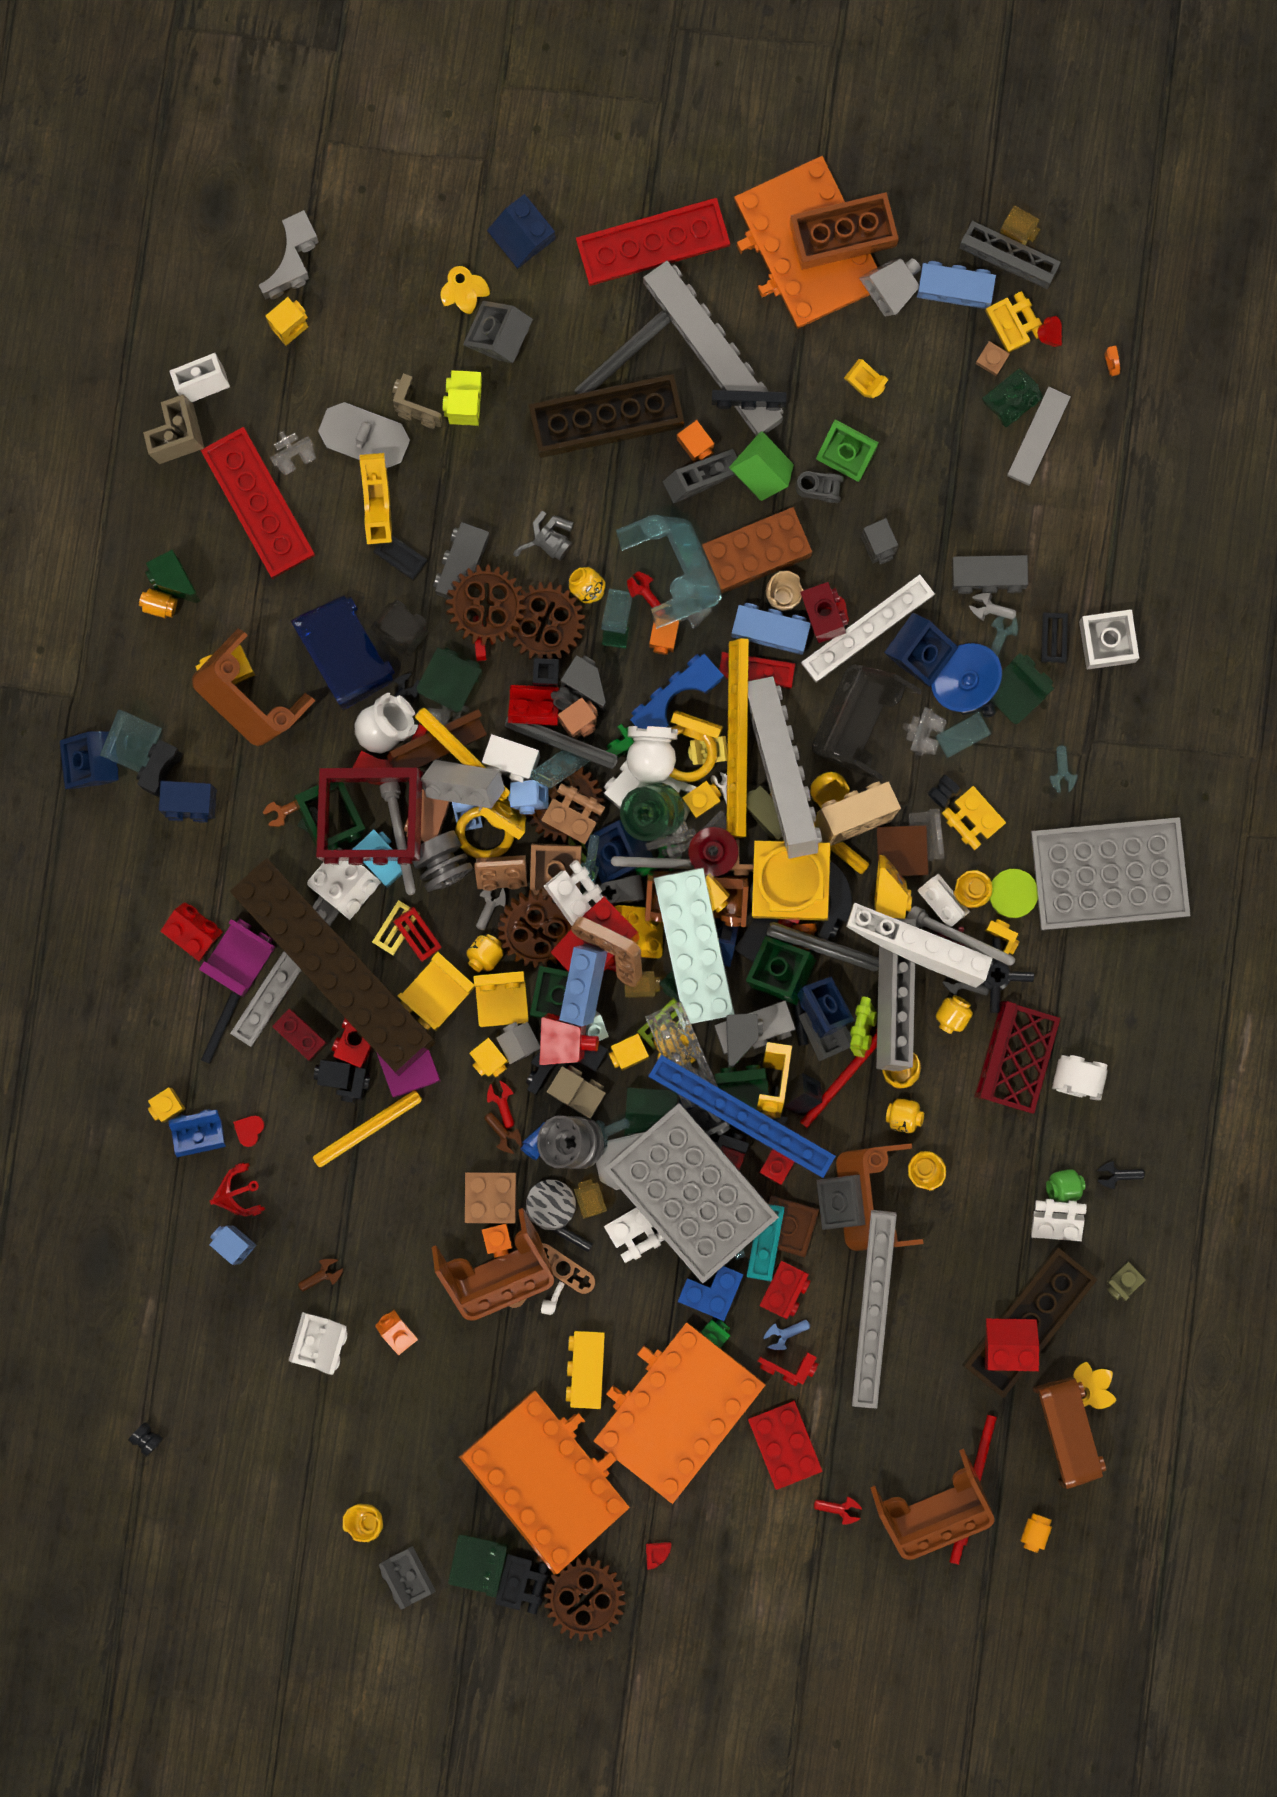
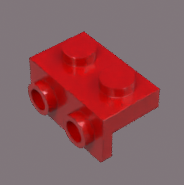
M186 902L182 903L172 912L160 931L198 961L204 958L214 941L223 933L213 921L206 919L194 906L188 905Z

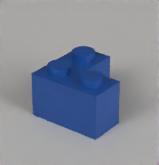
M722 1266L716 1272L711 1287L687 1278L677 1302L724 1321L743 1274Z

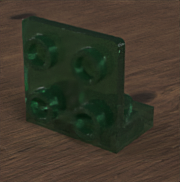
M460 1534L457 1539L448 1584L485 1592L486 1596L496 1598L508 1545Z

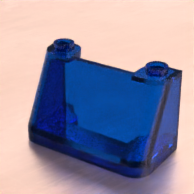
M341 596L291 620L342 711L393 683L394 680L391 675L395 674L389 661H382L354 613L358 610L351 597L346 599L345 596Z

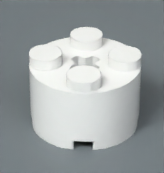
M1061 1055V1058L1058 1060L1052 1089L1077 1097H1086L1088 1095L1090 1096L1089 1099L1101 1100L1108 1065L1095 1061L1093 1063L1085 1062V1058L1070 1055L1069 1057Z

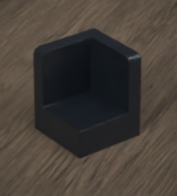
M801 1073L787 1083L783 1107L802 1116L822 1103L821 1082Z

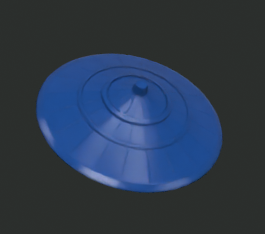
M975 643L959 645L931 685L936 700L945 708L957 712L971 711L983 706L995 695L1002 679L1000 660L991 649L984 645Z

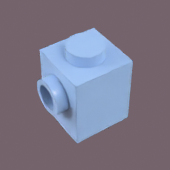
M539 780L523 781V783L511 782L510 794L508 796L510 807L519 810L520 814H534L535 810L548 809V784Z

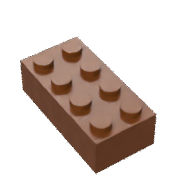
M887 192L794 214L790 217V227L801 270L897 247L899 240Z
M794 507L702 544L703 555L720 595L809 559L812 556L811 547Z

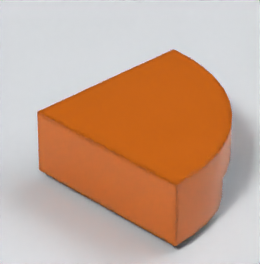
M1108 347L1104 356L1109 374L1111 376L1119 375L1120 362L1117 347Z

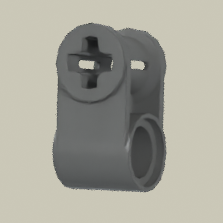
M805 471L798 477L795 490L797 494L804 498L818 499L829 503H840V485L844 482V477L836 474ZM804 479L810 480L813 483V488L810 490L804 489L801 486V481Z
M641 875L605 882L600 886L601 894L604 893L606 888L609 889V892H614L611 900H608L612 905L630 904L646 900Z

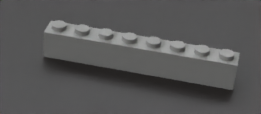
M666 261L643 277V284L663 311L670 317L671 322L722 390L769 392L761 381L757 383L752 375L755 373L747 362L743 364L738 357L740 352L732 342L729 344L724 338L726 333L720 324H714L709 318L711 313L704 303L700 305L695 299L697 294L690 284L685 285L681 280L682 273L675 264L671 266ZM734 406L755 436L761 431L767 434L781 424L783 420L782 414L784 412L782 408L779 411L766 410V407H756L755 410H743L741 406Z
M774 677L748 681V710L788 859L818 853V843L822 842L820 828H815L813 823L816 822L814 807H809L808 801L811 800L808 786L804 787L802 783L805 780L803 767L797 765L796 760H799L797 746H792L791 740H794L791 725H786L785 720H788L786 706H781L780 700H783L780 685H775Z

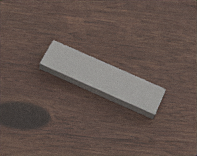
M1048 386L1008 472V477L1030 486L1071 396Z

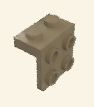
M403 373L401 380H396L392 393H394L393 404L395 411L398 412V416L406 420H412V418L421 420L422 425L434 429L435 426L441 427L443 423L441 413L409 402L415 386L413 377Z

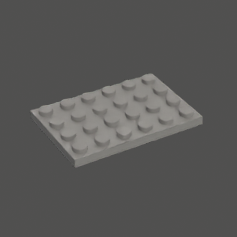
M1180 817L1031 831L1041 931L1190 917Z
M678 1103L604 1168L605 1172L702 1283L708 1280L779 1218L681 1103Z

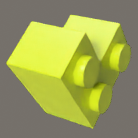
M451 370V378L446 379V392H448V396L443 397L444 416L448 417L449 424L479 426L482 387L481 372Z

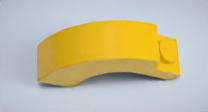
M384 453L360 455L367 544L392 542V525Z

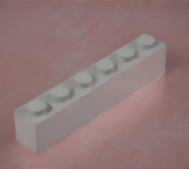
M894 918L916 927V919ZM880 945L876 1069L899 1072L913 1067L915 963Z

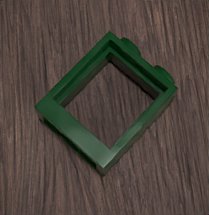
M330 782V793L338 790L355 827L329 838L328 850H337L340 848L338 844L346 840L348 843L357 841L362 838L361 833L365 830L343 782ZM319 785L295 795L293 799L316 849L317 827L306 804L318 799Z

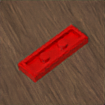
M722 652L719 671L724 675L725 679H728L729 653ZM748 656V681L774 677L776 686L792 688L795 663Z

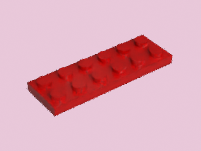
M717 198L576 237V243L589 286L656 268L666 261L673 263L730 246Z
M244 427L201 450L272 579L315 556Z

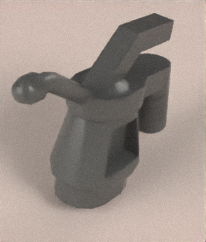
M541 511L533 522L535 540L518 547L513 555L517 557L522 550L536 545L541 547L551 558L561 561L569 552L573 543L568 540L567 536L557 533L553 529L557 526L571 532L574 522L554 515L540 531L539 525L547 516V513Z

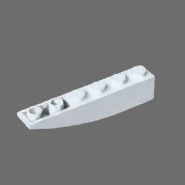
M857 903L853 904L846 927L866 939L916 964L975 988L986 981L992 957Z

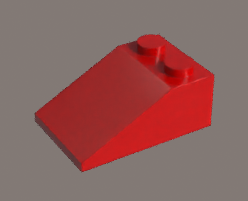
M605 897L582 916L635 943L640 939L636 929ZM570 930L551 951V954L569 972L573 948L583 944L594 945L578 938ZM607 952L604 971L615 962V955Z

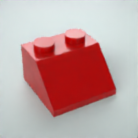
M986 1318L985 1369L997 1371H1039L1037 1319Z

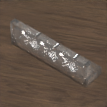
M681 1001L645 1016L661 1055L718 1087ZM676 1010L679 1017L678 1024L672 1020L669 1011ZM681 1034L687 1036L689 1041L688 1047L682 1043L680 1039ZM691 1057L697 1059L699 1064L698 1070L692 1067ZM679 1095L685 1109L695 1105Z

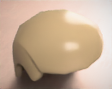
M779 571L771 577L766 587V597L772 607L780 611H787L799 605L802 598L800 592L804 591L800 583V577L791 571Z

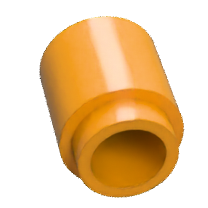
M149 588L147 592H142L139 606L142 607V612L162 618L167 616L172 618L176 611L178 600L173 598L171 594Z
M1032 1513L1031 1519L1028 1518L1020 1540L1025 1543L1023 1548L1037 1553L1039 1548L1044 1550L1052 1526H1050L1052 1520Z

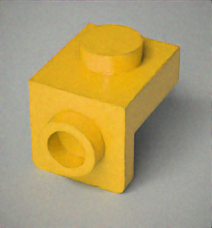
M858 359L844 377L859 393L868 398L879 396L884 391L885 384L888 381V378L879 375L863 359Z
M705 781L682 797V799L697 819L715 805L720 804L719 797L722 795L714 783L709 785Z
M997 919L994 922L991 920L985 932L997 938H1003L1007 942L1003 952L1014 954L1019 944V941L1016 940L1018 933L1010 930V925L1004 921Z

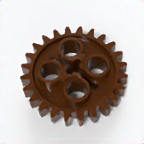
M487 564L484 571L477 565L475 573L468 568L466 570L467 577L460 573L457 576L460 583L456 581L451 583L455 590L447 591V595L452 597V599L445 601L446 605L452 606V608L445 612L447 615H453L449 624L457 623L458 626L455 632L464 631L462 639L467 638L468 635L472 636V644L475 643L477 638L480 639L482 646L485 645L487 639H489L491 645H494L496 637L501 642H504V633L511 637L514 634L511 627L514 629L520 627L516 620L524 619V616L519 611H524L526 606L519 604V602L523 601L525 596L517 594L522 589V586H513L516 578L508 580V571L500 575V567L491 572L490 565ZM484 584L489 585L487 605H491L486 611V627L482 625L484 606L480 605L485 599ZM472 586L478 588L480 596L476 598L471 597L468 593V588ZM493 589H501L504 592V598L496 599L492 593ZM468 611H474L478 614L479 619L477 622L468 620L466 615ZM499 613L502 615L503 623H494L491 619V614Z
M539 582L537 590L532 585H529V593L520 590L521 595L525 596V599L519 602V604L526 606L524 611H519L524 616V619L516 620L520 627L518 629L511 627L514 634L511 637L508 636V638H516L513 647L522 646L520 654L523 655L528 651L529 660H532L535 655H538L540 659H543L544 656L552 659V656L556 655L561 660V652L564 651L567 655H570L568 647H578L574 639L582 640L583 638L578 633V630H585V626L579 623L585 620V615H578L583 610V607L574 606L578 598L569 599L570 590H567L564 594L561 593L562 585H559L556 590L553 589L552 582H549L547 588H543L542 583ZM542 601L546 607L541 612H535L532 609L533 603ZM554 602L555 607L549 616L551 625L545 626L541 640L537 643L535 640L542 627L540 620H545L550 604ZM560 610L568 613V618L562 622L555 619L556 612ZM528 623L536 627V631L530 635L522 631L523 626ZM555 633L559 636V640L555 644H549L545 641L547 634Z
M561 763L560 770L551 765L552 772L548 773L545 769H542L544 777L534 776L536 780L548 784V799H555L561 802L565 796L558 793L557 790L562 781H569V787H580V790L577 791L588 798L593 797L597 799L599 804L605 803L604 799L598 798V796L604 793L603 790L595 789L600 783L598 780L591 781L594 776L591 772L584 775L585 769L582 766L576 771V766L573 763L569 769H567L564 763ZM574 801L569 805L570 808L581 814L585 807L578 808ZM540 809L535 810L534 814H525L528 818L534 817L529 824L532 827L538 825L535 831L538 834L544 832L546 840L553 835L555 843H558L560 837H562L565 844L568 843L571 836L541 821L546 810ZM592 811L588 818L600 823L601 821L596 817L597 814Z
M542 889L539 890L538 895H534L533 891L529 890V897L519 893L520 900L517 901L511 898L512 907L505 905V913H500L499 920L502 922L498 923V930H501L498 932V938L504 939L501 947H508V956L515 953V962L523 958L524 966H527L530 961H533L534 968H537L538 962H542L544 967H547L548 960L557 964V959L551 954V951L571 930V924L549 893L547 896H543ZM531 910H538L541 913L533 916L529 912ZM552 923H559L562 926L559 928H552L549 925ZM517 929H524L527 932L525 934H517L515 931ZM545 942L548 945H546L545 947H538L536 943Z
M590 1557L587 1558L586 1564H582L580 1558H577L575 1566L570 1562L567 1565L568 1569L561 1570L559 1576L551 1575L555 1583L546 1584L552 1591L544 1593V1597L551 1599L550 1602L544 1604V1607L552 1608L547 1617L556 1618L553 1623L554 1627L559 1624L562 1625L561 1634L568 1629L570 1631V1639H572L575 1633H578L580 1641L583 1640L584 1634H588L590 1641H592L593 1633L597 1632L600 1637H603L602 1629L605 1628L611 1632L612 1629L609 1623H619L615 1615H623L624 1613L618 1606L626 1604V1601L619 1599V1596L625 1594V1590H618L617 1587L623 1582L622 1580L614 1581L617 1572L609 1574L610 1565L607 1564L602 1569L600 1568L599 1559L595 1565H591ZM588 1574L593 1577L594 1583L591 1587L586 1588L580 1584L579 1579L582 1575ZM598 1584L603 1585L599 1591L589 1598L590 1604L587 1605L584 1602L574 1612L567 1614V1610L580 1601L581 1593L587 1595ZM563 1591H571L574 1595L573 1602L570 1604L563 1603L560 1599V1594ZM600 1594L607 1595L610 1599L609 1605L599 1607L595 1601L596 1597ZM582 1610L590 1614V1620L584 1624L579 1623L576 1619V1614Z

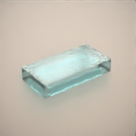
M609 589L601 630L626 634L633 599L629 592Z
M977 713L940 733L935 738L948 759L990 736L991 733L980 713Z

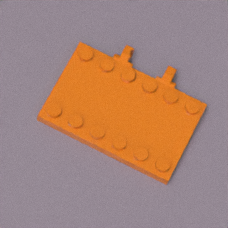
M823 156L734 197L736 205L749 229L745 233L746 238L738 241L736 246L740 254L746 249L752 250L754 248L756 252H760L770 272L768 275L770 280L763 286L758 285L757 289L762 298L773 292L775 296L781 295L797 329L870 295L859 278L877 268L871 254L801 270L790 227L791 215L845 202Z
M688 1322L685 1323L663 1352L657 1349L653 1353L646 1346L640 1349L637 1355L648 1363V1366L645 1368L648 1372L632 1392L628 1390L624 1394L614 1385L611 1386L606 1395L616 1402L613 1407L617 1411L594 1439L596 1444L606 1452H611L616 1460L672 1504L766 1386L763 1381Z
M532 1391L460 1455L459 1458L552 1573L556 1575L630 1507L606 1479L610 1474L607 1468L616 1461L611 1452L605 1453V1457L601 1460L590 1459L574 1439L577 1435L573 1431L578 1428V1424L585 1422L581 1415L578 1413L568 1420L565 1417L559 1420L538 1393Z

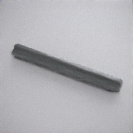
M660 311L575 389V394L596 390L670 322V317L667 313Z
M508 717L505 720L506 728L610 769H613L617 764L618 756L538 724L508 723Z
M775 922L768 925V936L871 971L879 970L878 957Z

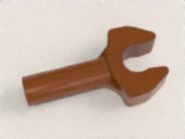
M294 801L284 806H279L272 802L266 806L263 814L268 815L272 812H277L278 818L269 822V826L281 827L285 825L286 816L298 809Z

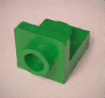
M622 724L618 725L617 728L624 739L622 741L616 739L606 746L608 749L606 751L617 755L618 758L628 753L629 747L634 743L633 738L628 737V727L624 728Z
M711 1319L701 1331L705 1337L720 1348L731 1336L728 1333L730 1328L720 1319L716 1322Z

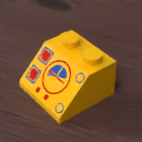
M879 855L874 909L892 918L905 919L906 911H911V890L907 889L906 880L884 855Z

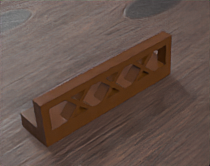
M479 709L444 725L464 746L487 735L479 720L482 716ZM429 732L390 751L386 757L392 768L417 767L419 769L451 752Z

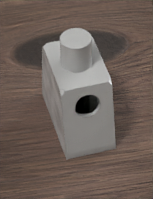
M901 258L894 259L866 273L859 279L884 316L896 315L918 290L919 284L914 275L921 270V266L913 258L906 264Z

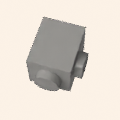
M514 1022L503 1028L505 1033L497 1037L509 1064L526 1058L540 1049V1045L528 1022L519 1026L517 1022Z

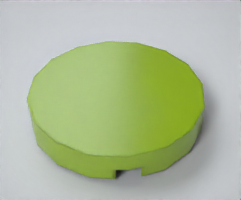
M1008 869L1000 872L992 880L993 889L989 900L998 914L1006 918H1019L1027 915L1035 907L1038 900L1037 885L1029 873L1020 869Z

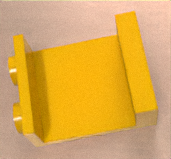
M439 952L432 957L430 964L410 986L398 995L402 1000L400 1003L409 1013L414 1011L420 1016L417 1021L424 1028L429 1030L432 1027L435 1031L475 988L474 984Z
M767 1042L762 1067L782 1070L778 1097L760 1094L756 1110L771 1119L781 1117L784 1105L792 1046Z

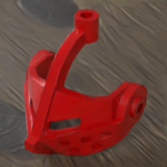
M240 1163L228 1171L213 1199L210 1200L211 1205L215 1204L240 1216H256L265 1210L261 1205L244 1209L232 1198L246 1191L254 1192L259 1187L256 1181H251L248 1186L230 1192L232 1177L247 1171L248 1167H250L249 1163Z

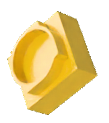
M754 841L752 917L763 919L828 920L830 843H818V853L788 859L783 841Z

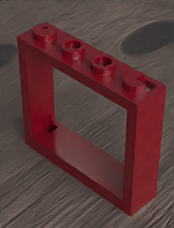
M417 767L319 768L316 858L324 861V864L339 865V861H348L349 865H363L364 861H373L374 865H388V861H397L399 865L412 864V861H420L421 778L423 772ZM330 782H409L407 850H328Z

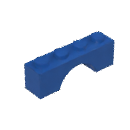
M697 654L687 663L689 667L683 673L678 671L668 680L670 684L664 690L660 687L650 696L652 700L646 706L640 704L631 713L633 717L630 720L641 729H647V726L669 728L667 709L671 700L678 693L685 690H698L708 694L725 678L724 675L705 654L701 657Z

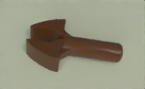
M492 1112L485 1115V1121L500 1137V1144L496 1146L498 1149L514 1154L507 1145V1137L515 1139L517 1144L522 1147V1139L518 1129L514 1132H509Z
M322 1259L319 1261L322 1265L320 1271L299 1282L298 1287L304 1292L325 1279L330 1280L332 1285H334L341 1277L344 1268L334 1274L326 1273L329 1266L339 1260Z

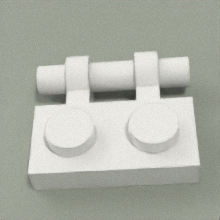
M578 860L569 865L574 872L571 876L568 875L566 870L560 871L544 885V888L571 926L578 917H582L592 908L588 903L591 899L597 903L603 898L601 888L598 884L595 885L588 876L589 871L585 866L582 867ZM579 881L587 890L583 894L575 885Z
M1054 1199L1035 1201V1210L1044 1212L1034 1211L1032 1238L1082 1241L1084 1215L1077 1214H1086V1204H1077V1201L1070 1200L1068 1203L1054 1202Z
M637 1207L604 1226L616 1248L624 1243L627 1245L629 1250L621 1254L625 1263L632 1259L637 1260L642 1257V1253L652 1247L655 1249L661 1246L660 1243L664 1241V1238L659 1233L654 1234L653 1226ZM645 1232L648 1239L635 1246L632 1239Z

